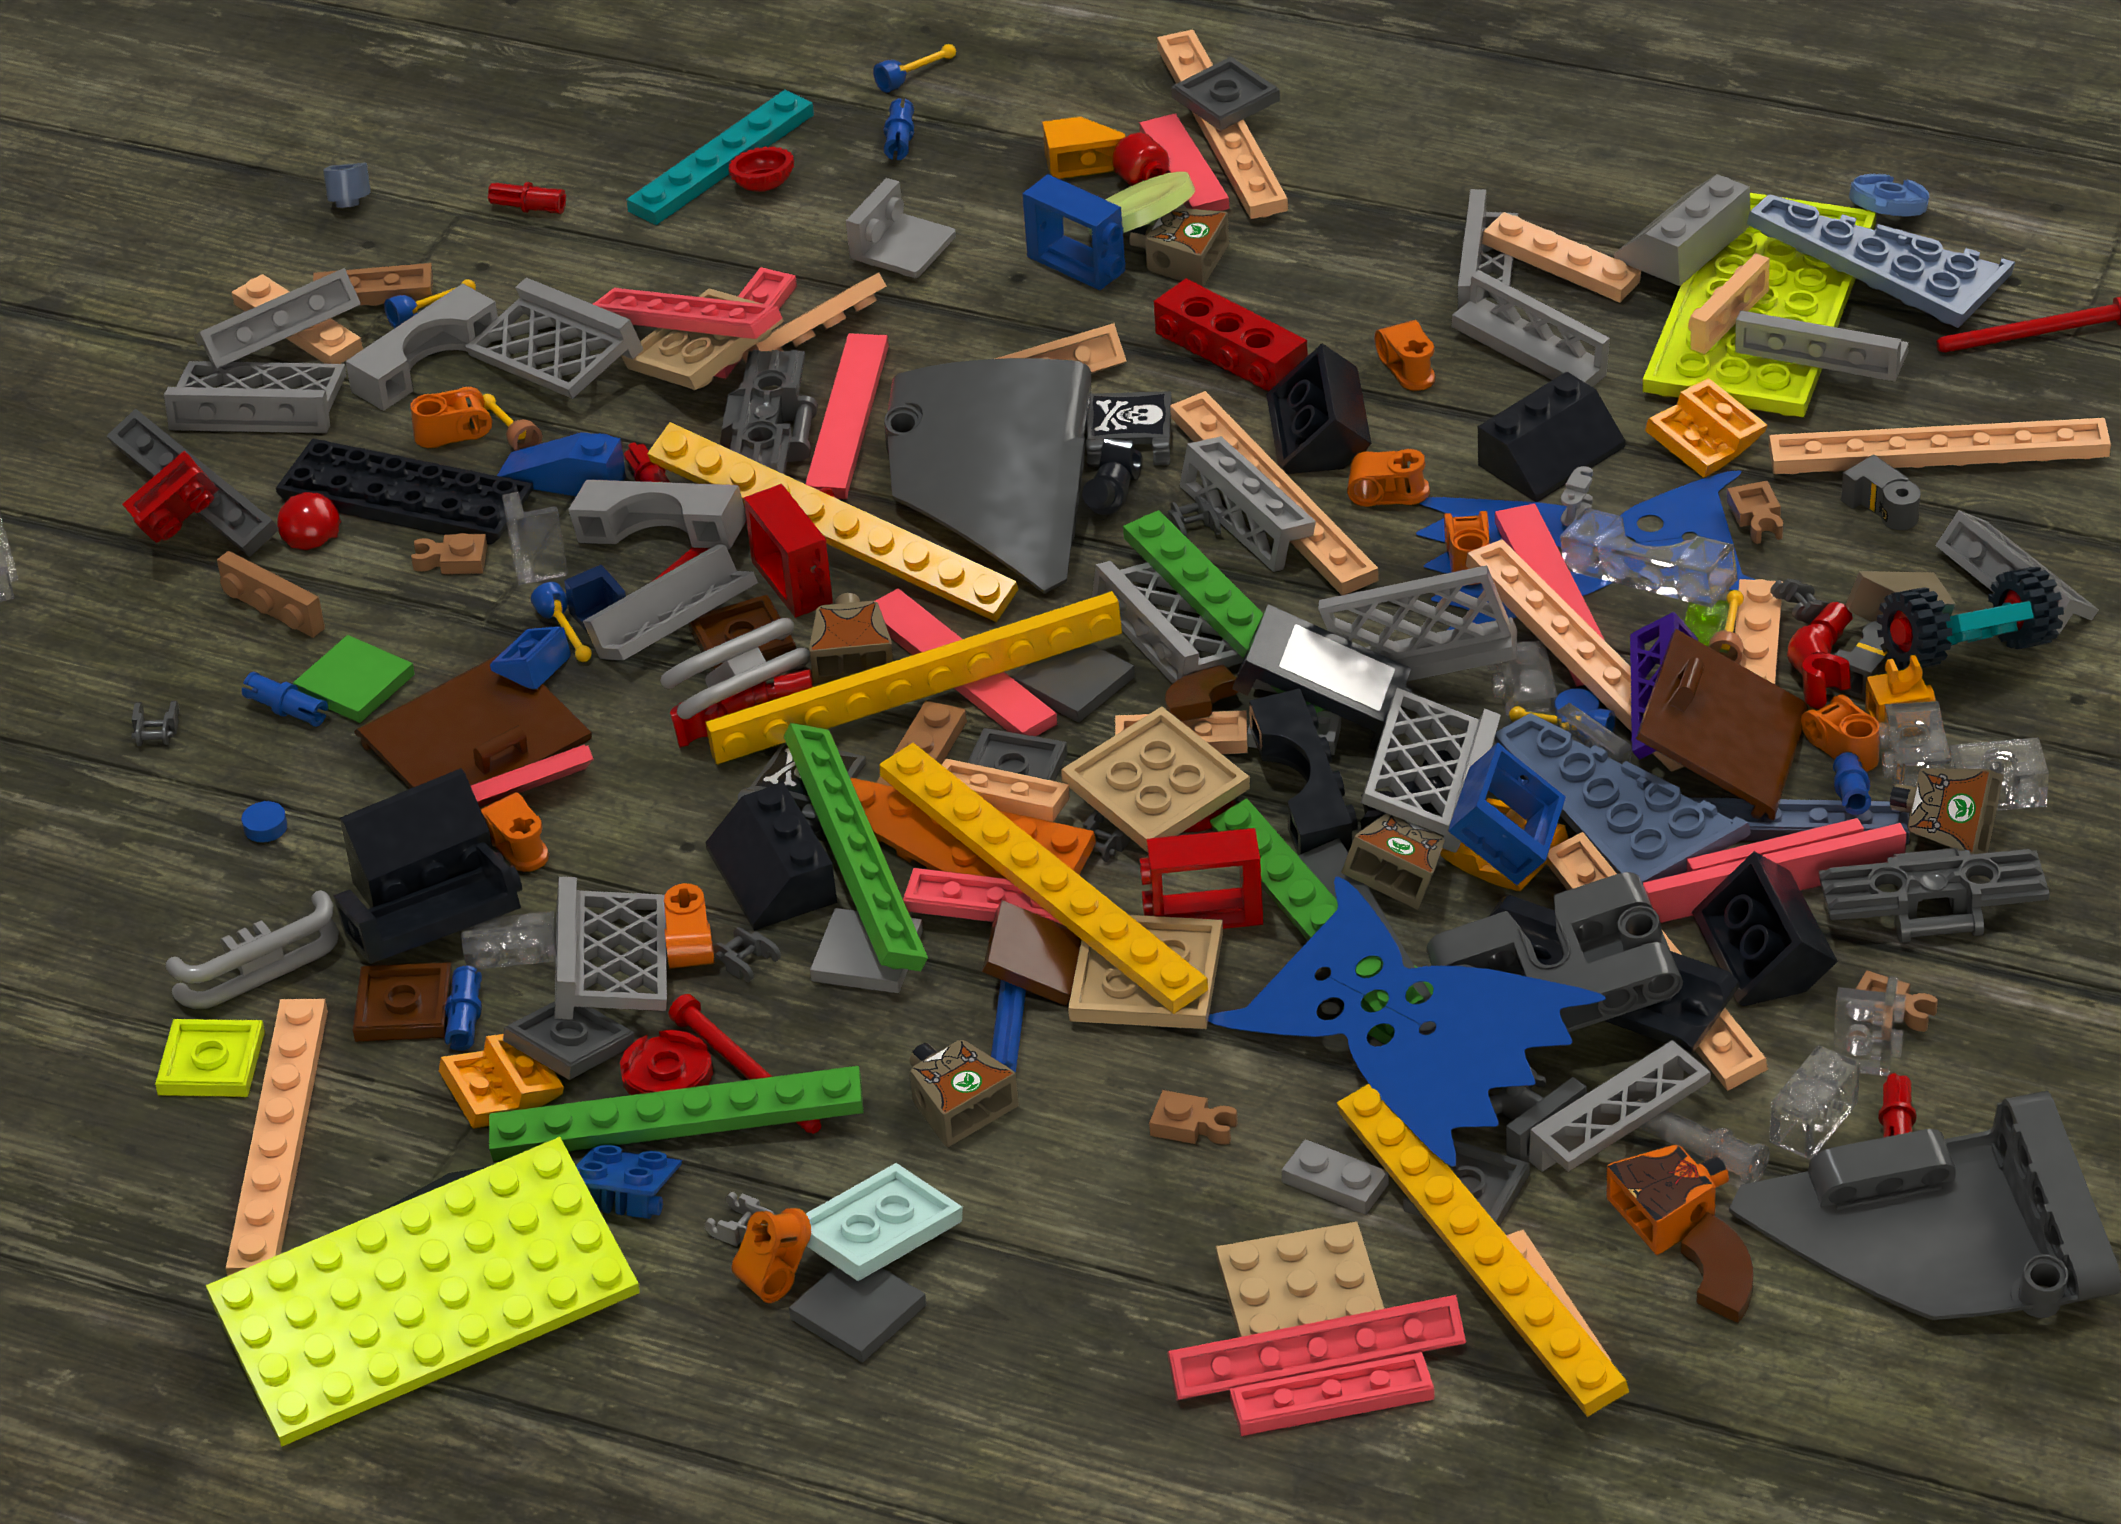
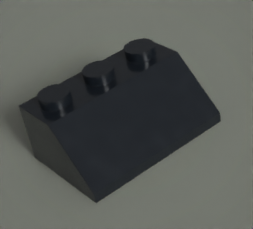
M1323 343L1266 394L1278 466L1286 474L1344 469L1352 462L1356 455L1366 452L1372 444L1358 367Z
M1569 372L1563 373L1478 426V466L1534 502L1542 500L1564 486L1576 468L1582 466L1592 468L1625 447V438L1597 390Z
M462 768L340 817L352 882L370 908L478 869L480 861L475 845L485 842L493 850L489 828Z
M784 782L742 796L705 842L707 851L754 931L837 903L833 863Z
M1755 851L1692 911L1719 967L1730 972L1739 981L1740 986L1735 992L1734 997L1738 1004L1742 1006L1805 993L1838 962L1791 872Z

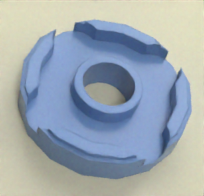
M1866 174L1854 179V182L1851 184L1849 199L1866 210L1891 216L1909 217L1921 215L1927 211L1929 192L1922 185L1908 179L1904 180L1903 185L1893 183L1894 177H1890V175Z

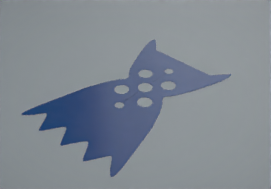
M1728 471L1691 482L1641 502L1617 517H1610L1591 511L1586 520L1581 522L1593 523L1599 527L1600 533L1591 539L1577 537L1573 533L1574 527H1567L1561 523V515L1567 507L1563 505L1449 497H1428L1419 503L1443 513H1451L1453 517L1477 516L1480 511H1487L1489 544L1503 539L1495 524V511L1535 503L1557 547L1564 550L1562 557L1582 596L1617 581L1626 573H1637L1656 580L1738 591L1739 579L1756 580L1742 574L1718 493L1723 487L1737 478L1742 471ZM1653 515L1661 518L1664 525L1658 531L1646 532L1637 526V521L1643 516ZM1444 518L1417 531L1416 535L1445 543ZM1687 532H1693L1698 535V539L1694 542H1686L1682 539V535ZM1627 536L1634 539L1637 544L1631 552L1619 553L1611 549L1610 542L1616 537ZM1664 550L1672 554L1673 561L1668 566L1656 567L1648 563L1647 556L1652 551ZM1449 551L1424 564V568L1446 574L1452 573ZM1600 557L1608 561L1609 568L1603 573L1592 574L1585 571L1582 564L1588 558ZM1480 583L1462 586L1459 591L1478 598L1484 589ZM1435 595L1431 600L1440 602L1443 597ZM1453 601L1449 604L1467 610L1470 609ZM1502 602L1508 618H1516L1514 613ZM1479 612L1472 622L1481 624L1495 621L1496 619ZM1450 626L1447 630H1451V629H1455V628Z
M1335 877L1334 885L1338 903L1336 912L1247 1007L1210 1014L1208 1021L1226 1028L1278 1035L1308 1037L1345 1035L1359 1070L1372 1089L1379 1092L1381 1100L1436 1156L1446 1164L1455 1166L1456 1151L1451 1130L1459 1127H1496L1499 1121L1491 1104L1488 1091L1497 1087L1534 1085L1536 1081L1526 1059L1525 1050L1532 1047L1572 1044L1573 1041L1561 1018L1560 1010L1567 1007L1604 1001L1606 998L1600 993L1583 988L1492 969L1463 966L1406 968L1403 966L1398 945L1369 903L1347 880ZM1368 956L1380 957L1383 961V968L1377 975L1371 978H1361L1356 974V966L1363 958ZM1327 967L1331 969V975L1326 980L1319 981L1315 979V973L1320 968ZM1428 982L1433 986V994L1426 1002L1411 1004L1406 1000V991L1413 984ZM1379 989L1388 993V1003L1381 1010L1367 1012L1362 1009L1361 1001L1367 993ZM1339 998L1344 1002V1010L1337 1018L1322 1020L1317 1016V1008L1324 1000ZM1431 1021L1436 1024V1029L1432 1034L1422 1035L1419 1032L1420 1026L1425 1022ZM1389 1024L1394 1028V1037L1387 1044L1375 1047L1367 1042V1034L1374 1026Z

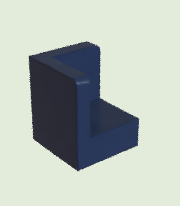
M602 565L564 580L569 613L586 632L587 630L583 623L585 619L626 597L624 589Z

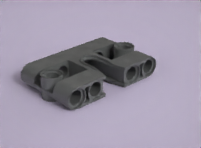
M1631 872L1619 873L1554 895L1556 932L1562 946L1563 959L1554 965H1544L1538 961L1529 938L1508 911L1441 932L1428 942L1426 948L1432 966H1463L1492 969L1575 986L1604 995L1606 998L1604 1001L1562 1008L1560 1010L1561 1018L1568 1032L1665 1001L1676 995L1683 983L1663 934L1659 916L1651 905L1639 875Z

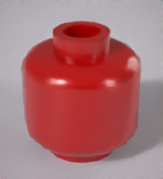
M1146 133L1130 134L1121 139L1114 149L1112 157L1114 171L1130 186L1167 174L1169 170L1170 158L1168 152Z

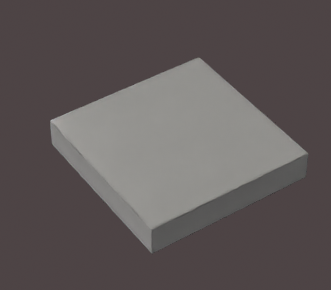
M839 908L834 909L810 969L811 981L894 993L900 992L908 969H892L882 966L858 911ZM911 918L920 938L923 932L922 919Z

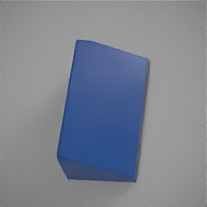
M564 627L526 629L490 664L491 671L527 688H539L571 656Z

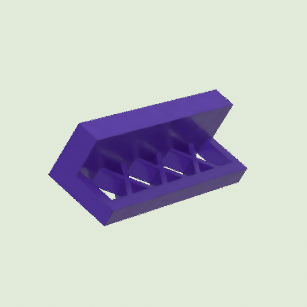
M1675 612L1630 634L1632 752L1639 760L1656 752V750L1635 738L1660 667L1650 680L1645 678L1656 664L1661 666L1671 635L1675 629L1698 641L1696 635ZM1659 637L1652 648L1646 651L1645 644Z

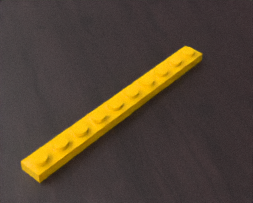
M669 422L647 453L652 463L697 484L738 485L743 504L744 497L782 483L826 538V544L994 622L998 621L1019 590L1016 581L671 422Z
M1113 591L707 721L705 723L711 754L716 764H720L785 743L784 734L790 723L822 729L832 728L1122 634L1119 601Z
M914 742L879 764L880 776L1170 1012L1175 1014L1208 991V978Z
M1367 1084L1336 1102L1343 1119L1587 1417L1629 1392L1626 1379L1451 1168L1436 1156L1381 1100L1377 1090L1372 1089L1370 1084Z

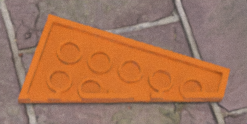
M851 778L877 841H882L896 849L897 856L908 862L914 859L926 866L927 870L1006 879L894 787ZM1000 811L1080 875L1096 844L1094 831Z

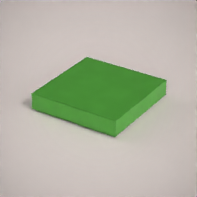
M347 635L296 679L293 684L297 686L298 691L326 701L328 709L361 723L413 677L415 673L413 663Z

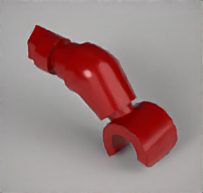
M1839 602L1829 603L1809 626L1799 628L1788 645V660L1803 675L1805 703L1816 709L1823 708L1827 702L1826 688L1837 687L1841 691L1851 689L1849 661L1843 657L1831 654L1832 645L1838 641L1843 634L1844 628L1853 619L1852 613L1848 611L1844 604Z
M811 670L774 677V682L767 683V681H764L709 706L690 719H682L678 716L677 708L681 703L677 704L671 709L670 715L679 748L688 746L695 739L708 737L705 723L707 721L813 688Z

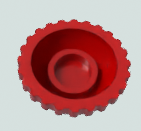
M763 147L747 150V152H742L739 156H735V159L731 160L729 175L732 180H735L740 187L754 192L769 191L779 187L788 179L792 168H794V158L791 152L781 147Z

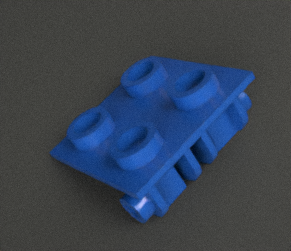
M601 1145L592 1148L576 1165V1168L600 1211L610 1213L615 1198V1212L617 1215H624L627 1208V1216L650 1219L652 1215L659 1216L661 1214L663 1198L656 1196V1193L682 1165V1160L667 1158L666 1154L658 1151L633 1154L622 1152V1149L617 1146Z

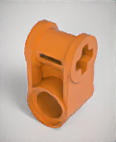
M1411 320L1375 331V346L1379 358L1384 365H1387L1403 388L1420 391L1430 388L1434 384L1435 373L1431 368L1434 344L1423 332L1417 320Z
M462 387L457 390L437 394H424L415 398L411 403V415L416 444L424 448H437L444 444L484 437L492 428L493 421L490 413L484 408L485 401L482 393L474 387ZM466 398L470 399V407L467 404ZM470 419H472V422L475 427L474 429H472L469 424Z
M1415 449L1359 453L1351 462L1347 487L1349 499L1355 504L1365 507L1389 504L1413 505L1424 501L1430 494L1429 483L1424 479L1422 471L1426 465L1424 455ZM1409 486H1410V490H1411L1410 493L1407 492V489L1409 488Z
M1480 511L1477 516L1453 517L1451 513L1444 514L1446 551H1449L1451 572L1469 569L1466 566L1468 552L1489 545L1487 511Z
M1843 694L1837 695L1832 698L1829 705L1820 710H1808L1802 714L1801 724L1803 732L1813 746L1820 748L1834 760L1842 753H1854L1859 757L1858 761H1861L1862 768L1866 772L1873 770L1878 765L1879 722L1856 706L1847 696Z
M518 792L480 809L490 831L492 846L498 849L511 866L513 865L518 871L529 872L537 870L546 864L549 859V852L540 837L543 828L541 819L530 809Z
M688 883L673 886L664 896L667 928L665 929V940L669 969L715 964L710 923L707 921L703 891L698 886Z
M787 1208L781 1214L776 1215L769 1211H759L754 1213L748 1221L744 1238L738 1253L733 1259L731 1269L732 1273L765 1303H773L783 1298L794 1283L796 1270L811 1237V1224L805 1212L799 1208Z

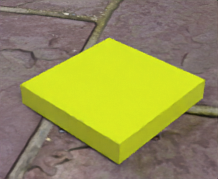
M173 1019L155 1083L157 1094L164 1096L248 1097L265 1034L263 1020Z

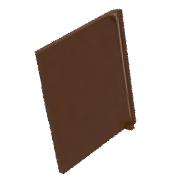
M1675 629L1668 643L1635 739L1754 805L1751 811L1753 818L1760 819L1766 812L1768 818L1774 821L1801 736V716L1804 712L1808 711V706L1802 699Z
M500 654L354 731L357 737H361L362 747L366 751L372 749L410 789L460 768L465 772L471 786L571 750L592 739V732L543 684L537 689H530L491 671L490 664Z

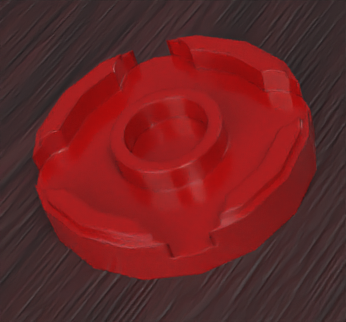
M659 1031L658 1037L648 1039L647 1035L643 1036L625 1050L620 1061L623 1087L629 1095L709 1085L713 1075L711 1054L707 1050V1045L702 1039L683 1031Z

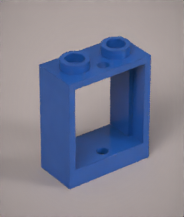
M1049 174L1022 193L1028 258L1098 290L1103 289L1125 271L1122 212L1120 206ZM1063 217L1092 230L1093 248L1064 235Z
M1496 743L1469 767L1448 832L1514 884L1518 885L1546 861L1566 796L1502 745ZM1521 775H1525V776H1527L1529 779H1528V780H1523V779L1520 778V776H1521ZM1488 790L1527 820L1524 830L1485 800Z

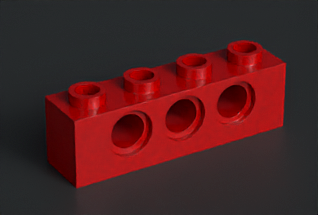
M1187 278L1154 300L1155 332L1158 335L1268 392L1308 356L1307 339Z

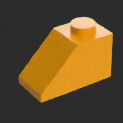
M1081 116L1042 122L1044 152L1051 176L1062 179L1114 171L1112 165L1114 149L1117 143L1126 137L1125 133Z

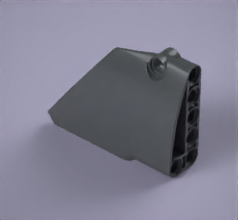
M1004 358L945 363L897 374L892 380L888 412L884 418L885 443L890 462L892 499L926 515L965 538L1025 579L1043 594L1066 583L1071 544L1075 538L1085 454V438L1083 437L1088 429L1091 405L1090 368L1086 364L1075 360Z
M2048 1091L2003 1099L2001 1103H1997L1992 1128L1984 1132L1944 1139L1942 1132L1939 1130L1924 1129L1825 1149L1811 1159L1807 1172L1741 1184L1729 1207V1213L1805 1260L1882 1300L1930 1320L1986 1316L2021 1310L2030 1316L2047 1318L2055 1315L2060 1310L2061 1305L2115 1295L2121 1291V1275L2116 1257L2055 1102ZM2037 1285L2048 1286L2049 1288H2042Z

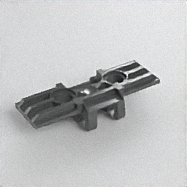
M753 350L748 352L743 383H740V388L728 394L720 438L721 446L784 475L787 462L802 461L809 457L811 445L808 437L811 420L817 414L818 403L810 396H799L805 351ZM770 385L779 387L774 390H762L763 387ZM785 421H795L792 437L790 424H784Z
M1957 848L1893 854V857H1888L1886 863L1833 867L1819 871L1820 884L1830 920L1894 915V926L1900 943L1910 942L1911 937L1972 932L1973 936H1981L1984 934V919L1981 907L2049 900L2050 896L2037 850L2030 849L1970 854L1969 850L1960 851ZM1974 875H1982L1988 877L1991 881L1985 884H1977L1969 881L1968 878ZM1882 884H1893L1897 886V891L1883 892L1876 887ZM1949 898L1953 915L1917 918L1918 902L1922 901V899Z

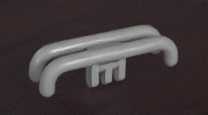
M790 618L775 620L697 654L666 671L661 676L660 682L664 688L672 689L686 679L723 663L706 676L707 689L693 695L678 706V716L682 719H690L715 703L791 669L799 670L807 665L810 661V651L806 648H797L767 662L758 648L774 639L783 640L788 637L794 630V622Z
M316 891L311 899L315 906L313 913L273 932L260 920L253 924L255 937L252 936L247 928L236 932L240 942L238 945L230 935L221 938L220 941L225 954L203 964L187 965L179 957L169 958L166 962L168 973L178 981L189 984L212 980L236 968L239 969L241 974L205 991H193L185 983H177L172 988L173 997L184 1007L208 1009L322 958L331 952L337 944L339 936L338 928L333 919H331L334 905L330 896L325 891ZM318 930L321 933L317 940L285 955L283 954L282 947Z

